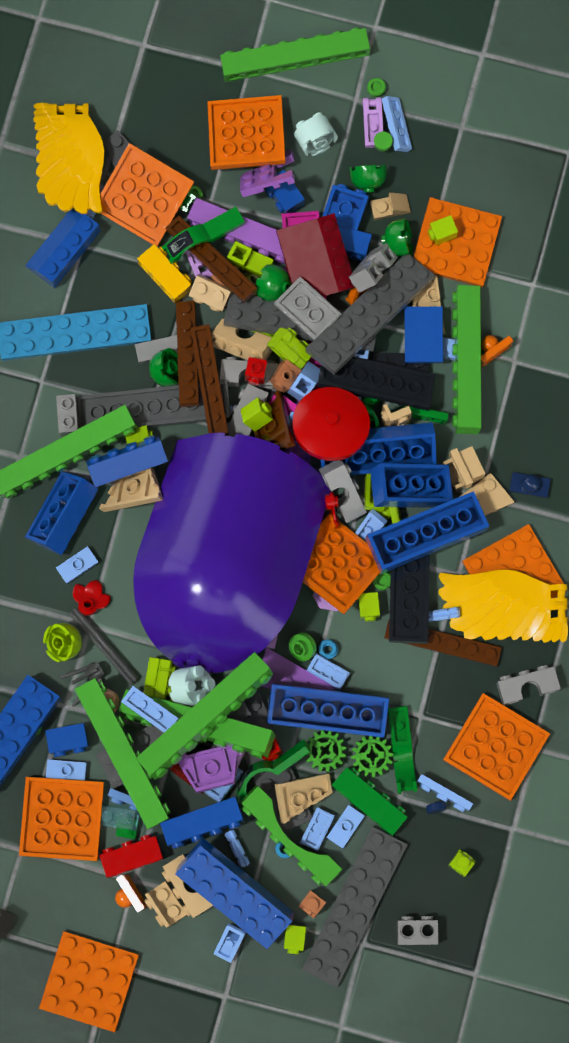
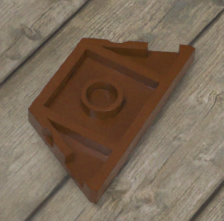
M277 390L274 393L276 398L270 405L273 420L256 432L254 431L256 438L269 441L280 446V449L294 447L295 441L283 393Z

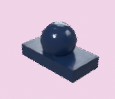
M513 472L509 492L547 498L550 479L537 477L533 474L526 475Z

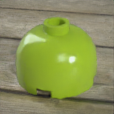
M56 623L49 626L43 638V643L47 645L48 649L46 650L47 655L56 662L68 661L77 656L82 647V636L79 630L69 623Z

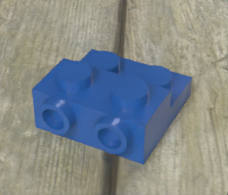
M343 184L333 185L323 216L335 213L338 226L358 231L369 196L361 190H349V187Z

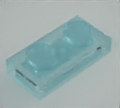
M102 806L101 826L137 830L139 818L137 810Z

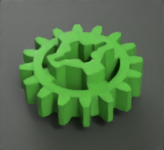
M321 730V735L314 732L315 738H308L310 752L305 756L310 757L306 761L307 763L313 762V769L318 766L319 772H321L323 768H326L328 773L330 767L336 770L337 763L343 764L340 758L346 757L342 753V751L346 750V747L341 746L344 742L343 739L337 740L338 733L332 736V731L325 734L324 730ZM322 738H328V739H329L328 742H324V743H321V742L318 741L319 739H322ZM335 743L338 747V756L333 752ZM329 746L328 752L330 754H325L320 758L322 753V750L320 748H326ZM312 747L317 750L318 755L315 759L312 755ZM329 759L333 761L329 764H321L323 760Z
M363 736L362 743L358 741L355 743L358 748H352L356 755L351 756V759L356 760L353 767L359 766V773L363 770L365 771V777H367L368 773H371L372 778H375V773L378 772L382 776V769L389 770L386 765L392 764L389 757H392L393 753L388 752L392 747L385 746L386 739L381 742L379 741L380 737L373 739L372 736H369V740H366ZM368 744V749L364 753H359L361 748ZM375 744L381 746L384 752L376 749ZM371 747L373 753L378 756L374 759L373 765L371 759L367 758V755L370 754ZM385 759V761H384V763L382 764V766H380L379 768H377V764H376V763H377L379 760ZM360 761H365L369 764V769L364 767Z

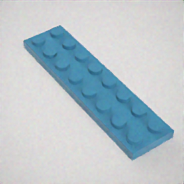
M147 304L0 322V355L2 361L134 345L151 341Z

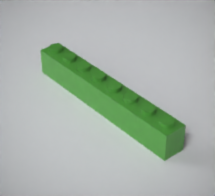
M353 28L347 32L336 31L330 35L319 34L309 39L303 37L292 42L281 41L276 45L264 44L260 48L252 49L249 47L238 52L227 51L220 55L224 80L229 82L369 56L370 46L366 28Z
M457 285L456 291L452 292V303H455V309L452 310V320H455V326L452 327V338H455V344L452 345V355H455V362L452 363V373H455V379L452 381V391H455V397L452 399V409H455L452 426L455 427L456 434H479L481 430L480 286Z
M123 405L1 469L0 496L7 499L12 498L17 494V491L31 488L34 482L48 479L51 473L55 471L61 472L72 462L78 463L84 460V456L90 453L93 455L101 451V447L107 444L108 446L118 442V438L134 434L138 426L129 408Z
M254 652L137 756V761L154 780L163 777L172 764H177L182 759V755L187 751L193 750L201 738L210 735L212 729L217 724H222L230 712L239 709L242 702L246 698L252 697L259 686L268 683L273 675L271 669Z
M94 678L74 689L147 830L170 819L168 814L171 811L166 802L162 804L159 798L162 794L157 785H152L150 781L151 775L137 761L136 757L140 755L139 750L135 751L131 744L134 741L130 733H125L123 729L125 723L121 716H116L113 710L116 708L111 698L107 699L104 693L107 689L102 680L98 682Z
M128 689L125 690V693H124L123 698H124V697L126 696V694L129 692ZM147 695L179 719L191 709L188 706ZM121 702L118 711L123 716V719L134 722L135 719L141 721V724L152 727L151 723ZM226 718L222 724H217L212 729L210 735L201 738L199 741L206 743L208 740L221 748L229 746L238 753H243V751L250 752L251 756L261 759L262 756L269 757L276 735L272 730Z

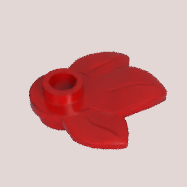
M329 492L328 495H325L326 510H330V514L333 515L334 529H337L339 520L335 513V507H338L337 495L333 496V492Z
M98 580L91 581L86 587L79 584L74 586L73 599L78 603V609L83 615H92L97 609L105 608L110 602L111 597L102 594V585ZM86 603L91 604L90 607H85L84 605Z

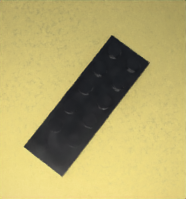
M353 356L334 375L321 365L317 386L322 388H341L354 395L429 411L435 374Z
M430 554L391 570L389 643L428 644Z

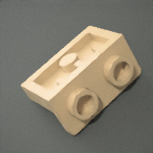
M166 881L145 894L147 898L144 901L150 910L154 908L158 914L155 918L161 927L165 925L168 928L187 915Z

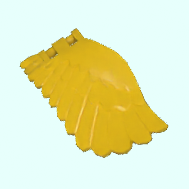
M35 103L33 105L34 109H36L33 112L35 115L33 122L36 123L35 130L38 131L36 140L39 142L36 144V149L40 151L36 157V162L39 163L36 175L40 178L37 183L38 193L45 194V201L48 205H57L64 212L71 211L74 208L80 214H87L90 209L95 213H101L103 210L100 201V183L104 165V147L101 136L89 117V103H83V105H76V103L64 104V106Z
M494 570L470 575L439 574V579L444 584V587L438 590V594L442 600L447 601L442 609L452 607L460 609V617L451 618L450 627L456 631H463L464 638L473 640L482 636L486 641L496 636L498 640H503L511 636L512 640H517L519 637H522V640H529L533 637L534 641L542 640L543 643L550 640L552 642H556L559 639L561 642L567 640L568 618L566 617V610H568L567 598H565L567 584L549 585L514 570ZM551 591H558V598H551ZM558 610V617L551 618V611Z

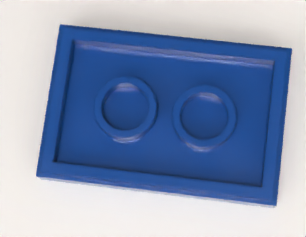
M404 307L405 363H443V307Z

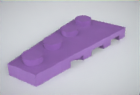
M266 647L263 661L271 669L273 675L268 683L260 687L270 689L271 683L335 690L336 687Z

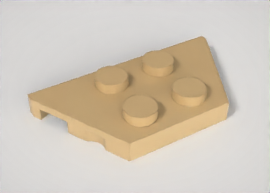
M151 467L115 480L113 486L108 491L110 497L106 504L101 503L99 509L103 512L162 501L163 496L154 469Z

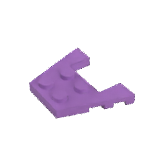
M292 149L285 152L286 164H268L245 172L240 177V192L242 196L246 197L264 192V188L273 186L274 189L281 187L280 183L288 182V184L295 183V175L292 170L277 176L278 168L294 162Z
M225 746V748L217 747L190 755L185 753L178 764L196 793L235 784L238 752L233 751L232 747Z

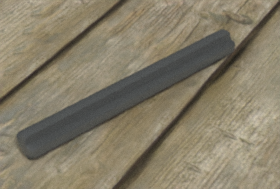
M73 609L70 612V616L130 685L134 684L138 677L88 619L80 613L79 609Z

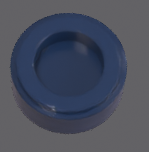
M435 802L426 806L427 814H436L446 810L445 802Z

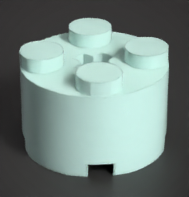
M322 112L316 113L306 121L298 122L294 133L306 156L310 153L312 156H316L330 148L329 144L332 141L335 143L338 138L329 120Z
M200 665L175 670L169 678V686H171L172 691L170 697L174 703L188 707L195 706L215 688V681Z

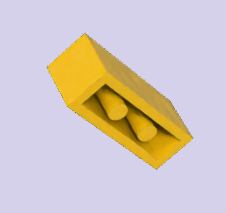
M153 244L137 258L138 264L176 304V302H179L191 291L192 281L186 274L182 275L179 272L180 268L175 262L170 264L166 257L167 253L161 247L157 248Z

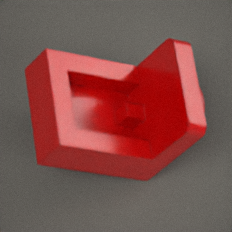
M249 357L245 371V381L256 386L264 384L267 361Z

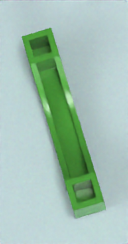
M256 785L240 801L243 805L241 809L248 816L252 814L257 819L255 823L262 830L266 828L271 833L269 837L276 844L281 842L285 846L283 851L290 858L295 856L299 860L297 865L305 872L308 869L313 874L311 876L312 880L318 885L322 883L324 886H327L342 870L327 854L305 850L297 846L285 835L276 820L272 799L259 786Z

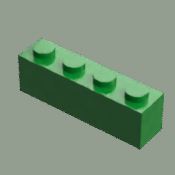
M346 767L332 784V787L388 834L393 836L407 819L406 811L399 805L396 807L390 803L391 798L385 793L379 794L375 791L376 786L369 780L364 782L359 777L361 774L356 769Z

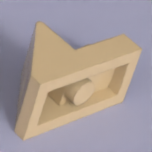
M391 192L386 198L370 201L374 221L411 213L406 194Z

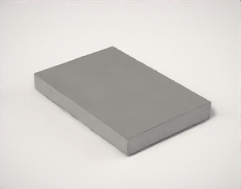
M301 277L274 302V305L313 341L342 315Z

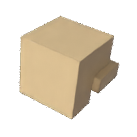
M473 446L460 452L457 448L449 452L450 459L443 461L442 465H449L451 484L455 492L471 487L472 484L479 482L485 476Z

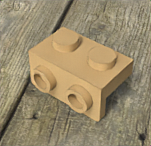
M198 274L188 296L192 297L195 302L205 303L210 306V309L220 312L227 308L231 291L227 287Z
M384 404L380 418L384 427L409 425L412 412L409 406L391 413L387 404Z

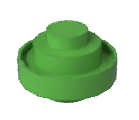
M300 632L290 639L289 650L297 660L307 661L315 655L316 643L309 634Z

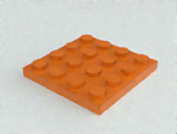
M281 95L208 101L211 170L286 164Z
M129 143L100 194L103 210L101 214L158 247L166 233L165 228L173 221L195 181Z
M430 197L413 258L436 276L483 288L502 216ZM451 215L458 230L457 238L436 245L434 240L431 241L427 231L429 230L430 223Z
M329 514L320 524L303 583L342 614H345L376 579L380 571L368 543L340 521L338 528L334 529L333 516Z
M529 524L462 561L469 575L494 570H514L549 585L564 584ZM551 591V598L558 597V591Z
M483 693L443 761L511 801L550 733Z
M26 777L19 856L98 861L104 782Z
M63 931L39 1009L115 1032L139 954Z

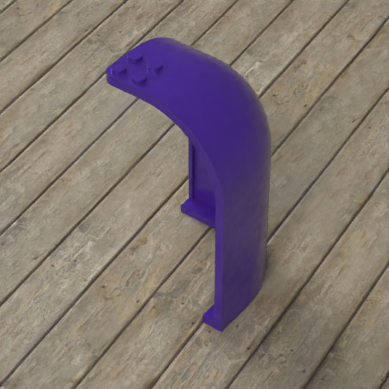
M210 433L177 440L160 488L163 500L155 502L138 550L134 567L133 588L137 612L145 632L157 649L178 667L186 668L200 665L209 675L238 667L254 652L258 655L270 644L287 622L295 606L325 512V495H328L331 490L326 486L322 475L311 465L292 452L287 454L279 450L280 446L242 434H236L235 437L226 436V433Z

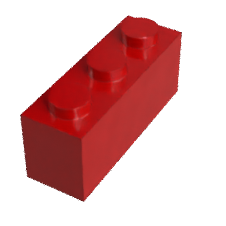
M151 834L140 837L141 841L133 843V840L122 843V848L115 850L114 847L103 850V854L99 856L106 878H111L163 860L157 837H152Z

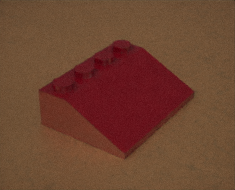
M335 213L276 230L291 284L301 277L322 297L355 287L349 278L352 272Z

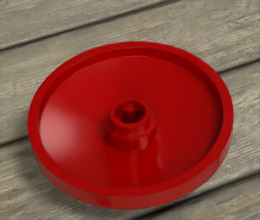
M324 387L308 393L300 400L294 411L292 428L296 441L308 454L321 460L338 461L351 457L363 447L369 434L370 418L365 405L354 394L341 388Z

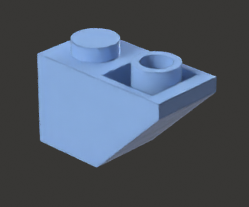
M308 361L287 393L300 401L312 391L318 382L320 369Z

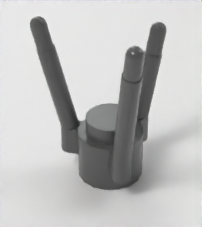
M98 662L61 675L60 678L64 679L85 671V674L71 681V685H74L87 677L90 681L96 678L99 682L105 674ZM79 697L72 703V707H75L80 702Z

